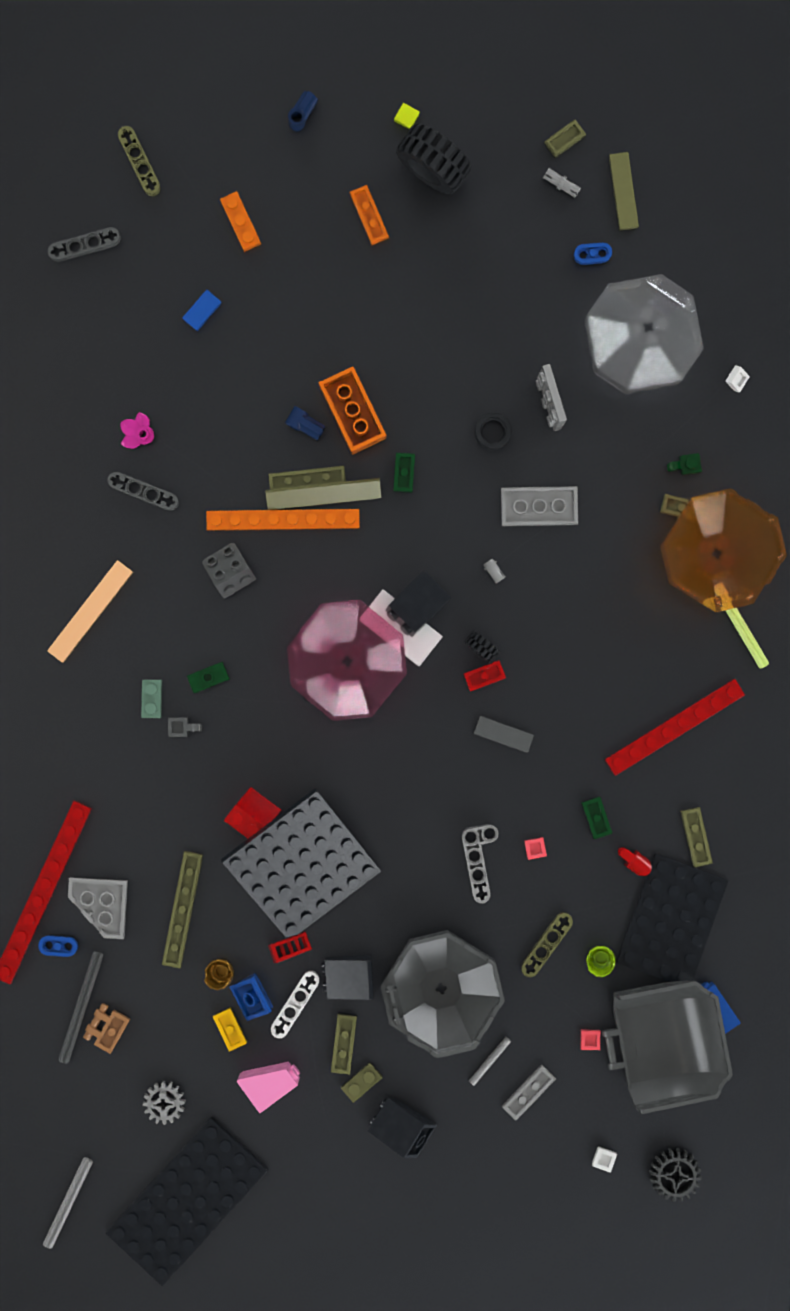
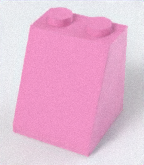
M288 1061L243 1071L239 1074L237 1083L257 1111L261 1113L298 1086L300 1072L294 1064L291 1066Z

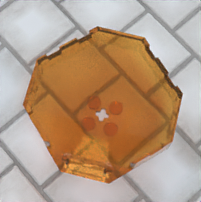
M731 488L689 499L660 545L669 584L715 613L754 604L764 586L770 584L780 564L787 556L778 517L764 511L759 505L743 498ZM715 548L722 552V555L719 556L720 559H716L715 556L712 557Z

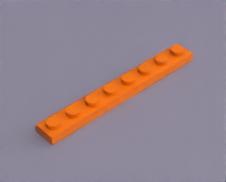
M359 509L206 511L207 531L360 529Z

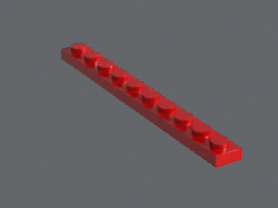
M73 801L0 959V980L9 985L12 984L92 808L77 801Z

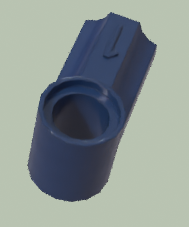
M304 90L294 108L289 111L288 121L289 127L292 130L300 131L305 127L306 120L318 102V98L313 93ZM294 117L301 118V121L294 122L292 119Z
M294 406L285 421V424L296 431H302L317 441L326 427L296 406Z

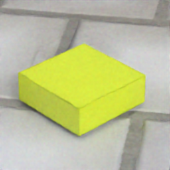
M403 103L394 121L410 129L420 112Z

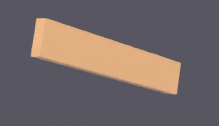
M117 560L47 651L64 663L133 574V571Z

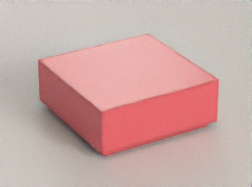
M543 837L524 840L528 860L547 857Z
M581 1029L580 1049L600 1050L601 1031Z

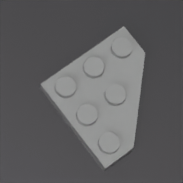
M70 877L68 898L81 910V913L97 928L103 938H125L128 880Z

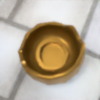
M224 959L211 961L205 968L204 982L210 989L220 990L226 988L234 977L232 965Z

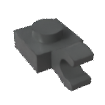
M168 718V737H188V731H202V724H188L189 718Z

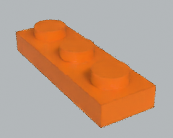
M236 191L221 198L222 206L243 251L246 252L261 245L238 192Z

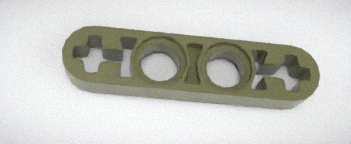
M129 126L121 127L118 131V138L144 192L149 196H156L161 189L160 183L134 130ZM125 132L130 134L129 136L132 141L130 145L127 139L123 138ZM134 148H138L140 150V155L138 157H132L130 155V151ZM141 165L148 166L149 169L146 174L138 172ZM148 178H150L152 184L155 185V189L152 191L150 188H148L149 185L146 180Z
M561 912L556 915L521 964V970L525 976L534 977L538 974L572 927L573 919L568 913ZM561 917H568V925L563 924L560 928L561 930H563L562 933H560L556 928H553L555 924L557 927H559V925L561 924L559 919ZM553 931L558 934V939L555 942L548 941L547 935L549 932ZM539 947H544L547 951L546 955L542 958L536 956V950ZM534 956V958L537 961H539L540 964L538 965L537 962H535V964L533 965V968L535 970L533 972L529 971L527 973L525 965H531L533 959L530 958Z

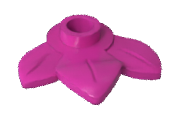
M139 412L135 420L126 419L120 424L122 432L126 435L121 445L126 448L135 449L140 444L146 445L151 443L154 439V431L150 427V420L143 413Z

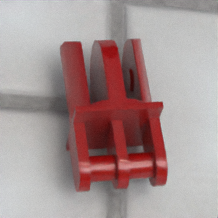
M624 847L619 848V856L627 861L624 866L639 876H646L651 872L652 865L650 861L637 850L632 853Z

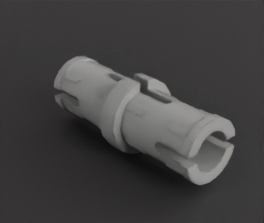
M548 168L543 179L557 186L556 189L559 191L562 189L573 196V198L577 196L581 187L569 181L567 176L564 175L563 177L551 168Z

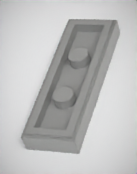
M541 1064L502 1105V1108L514 1120H517L556 1078Z

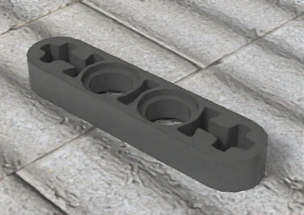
M105 228L55 242L48 247V255L55 262L76 258L117 246L121 241V235L116 228ZM110 233L117 235L114 237V241L105 238L110 237ZM100 235H103L105 244H103ZM92 237L99 240L98 245L95 247H91L88 244ZM79 243V251L72 252L70 250L71 244ZM66 245V249H67V251H68L69 254H66L65 251H62V250H65V248H64L63 246ZM56 248H58L59 251H62L59 252L58 257H56L55 254H52L55 252Z
M113 472L108 476V484L114 490L168 511L177 509L179 505V500L173 493L120 472ZM120 476L119 479L126 483L125 490H123L124 486L117 483L114 486L112 479ZM132 483L139 484L140 489L137 493L130 492L129 487ZM156 490L157 498L149 500L147 498L148 491ZM161 493H164L163 498L170 499V497H173L172 500L175 504L167 507V503L162 500L161 504H158L161 499Z

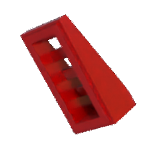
M306 931L299 933L297 936L285 938L268 945L274 963L312 950ZM298 938L302 939L304 945L303 949H301ZM290 941H294L297 951L294 952ZM285 943L288 947L289 954H286L283 946V944ZM277 946H279L280 952L282 954L281 957L278 956L276 950Z

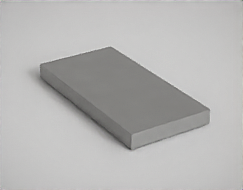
M578 486L501 488L502 526L578 525Z

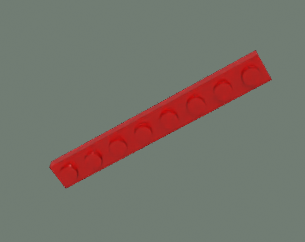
M733 679L604 760L614 776L745 696L736 679Z

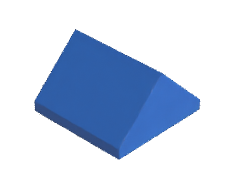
M256 973L230 986L246 1021L272 1012L273 1005Z

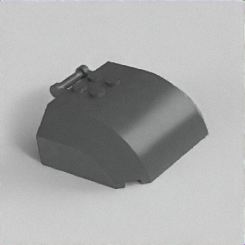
M696 981L666 982L614 992L613 1013L616 1028L602 1030V1036L605 1037L609 1058L608 1068L609 1070L624 1068L627 1087L635 1109L639 1113L645 1114L717 1099L721 1094V1089L733 1075L718 996ZM618 1035L622 1061H617L612 1036Z

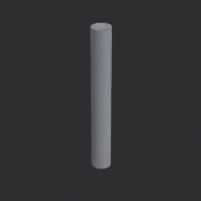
M505 1036L469 1079L473 1086L511 1043L508 1037Z

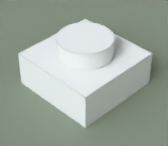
M735 365L726 382L734 391L740 393L750 376L742 367Z
M598 1146L592 1166L611 1173L617 1153Z

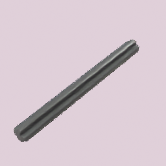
M94 951L58 1059L62 1063L67 1064L70 1061L103 958L101 952Z

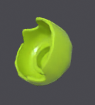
M596 946L589 951L586 962L590 973L596 977H605L613 971L616 959L613 951L608 947Z

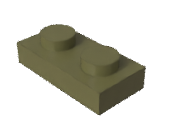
M369 1062L342 1085L341 1089L354 1103L380 1081L383 1076Z

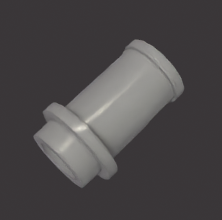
M492 558L483 566L495 583H498L506 576L497 566V561H494Z

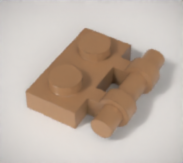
M102 1003L100 1008L96 1009L91 1024H88L85 1028L86 1032L83 1038L90 1041L94 1035L97 1037L94 1045L111 1054L131 1019L116 1010H113L109 1016L106 1014L109 1006ZM101 1020L106 1022L102 1031L97 1028Z

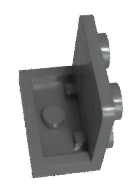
M235 543L228 544L202 561L212 582L224 599L256 580L255 575Z

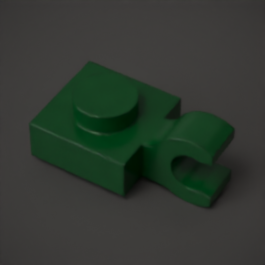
M699 453L679 456V461L667 464V471L681 470V475L701 473Z

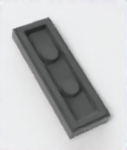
M482 716L479 717L473 733L526 753L529 752L534 737L533 734Z

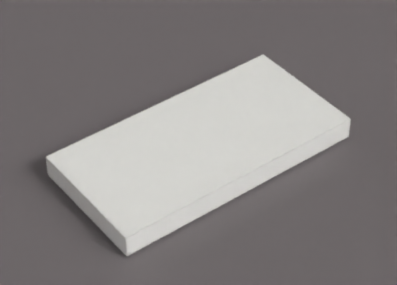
M382 590L359 620L417 666H420L443 636L428 624L413 637L404 634L400 629L401 626L396 621H392L385 611L395 598L385 590Z

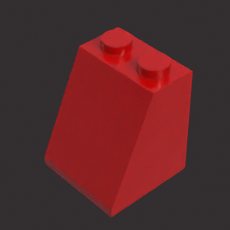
M250 787L224 821L246 838H250L274 820L281 809Z

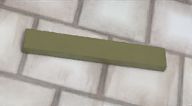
M380 478L265 490L268 510L382 498Z
M184 851L162 965L181 969L204 854Z

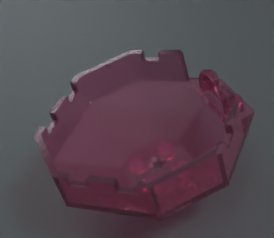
M361 600L320 604L287 647L291 686L332 721L372 717L407 675L403 634ZM345 656H349V659H353V663H350V667H346V664H342V660H345Z

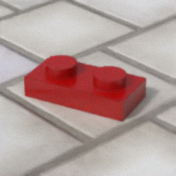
M500 660L463 674L470 692L506 678Z

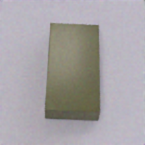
M575 119L545 140L544 144L554 158H556L586 137V133Z

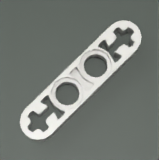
M307 971L302 976L271 1026V1033L274 1037L283 1038L287 1035L320 981L319 975L315 971ZM313 975L315 976L314 981L316 983H310L308 989H311V991L309 992L304 988L308 981L306 977ZM303 991L306 994V999L304 1001H297L295 993ZM288 1007L293 1008L296 1012L292 1018L285 1015V1009ZM282 1017L287 1021L283 1026L284 1032L276 1033L275 1026H280L283 1020L279 1018Z

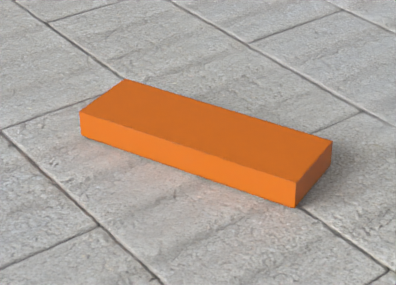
M364 185L350 191V196L371 245L389 239L368 186Z

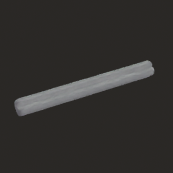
M83 1158L43 1242V1246L49 1249L54 1246L93 1163L91 1159Z

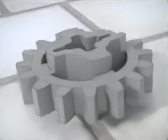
M162 1081L161 1086L156 1082L154 1089L149 1087L148 1092L150 1094L144 1095V1098L147 1100L143 1102V1106H147L144 1113L151 1114L149 1120L156 1118V1124L160 1120H162L163 1125H166L167 1120L173 1123L174 1117L179 1119L181 1116L179 1112L184 1111V1107L181 1106L186 1102L185 1099H181L184 1092L178 1093L179 1086L173 1088V1082L166 1085V1082ZM160 1091L159 1097L152 1099L153 1095ZM162 1099H165V1102L168 1103L166 1106L160 1103ZM176 1107L175 1111L169 1114V1109Z

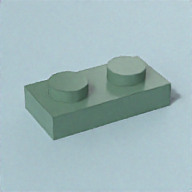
M142 680L141 718H162V680Z

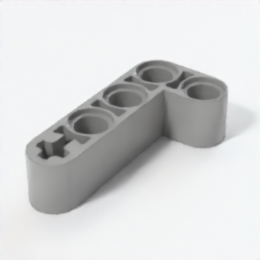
M492 824L469 827L462 832V843L472 895L478 903H485L490 898L481 844L494 842L498 838V830ZM486 829H494L495 834L492 838L484 836ZM468 832H474L476 838L474 841L468 842L465 839V835ZM471 851L479 852L477 860L472 861L469 859ZM475 870L483 872L481 879L476 880L472 877ZM474 884H481L482 890L486 892L483 895L484 898L476 895L479 893L478 885L474 886Z

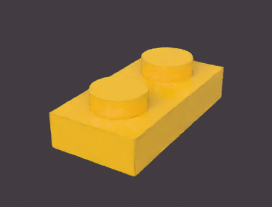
M231 1007L213 1015L229 1052L247 1044V1040Z

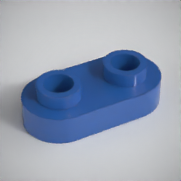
M603 242L581 244L574 251V260L580 265L606 263L612 256L611 246ZM603 251L605 256L601 257L599 252ZM580 253H585L586 258H581Z
M47 935L39 941L38 948L44 955L70 957L77 952L78 942L73 937ZM48 941L53 944L52 948L47 947ZM66 943L72 945L70 950L66 948Z

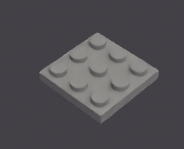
M547 364L542 366L537 376L536 385L538 391H542L543 394L541 402L543 408L548 411V425L553 427L554 431L562 429L567 418L551 365Z

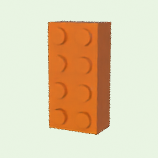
M353 366L318 382L352 455L386 439V433Z

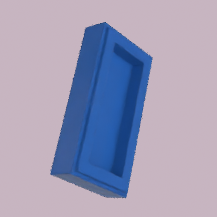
M206 290L182 319L198 331L222 302L210 291Z

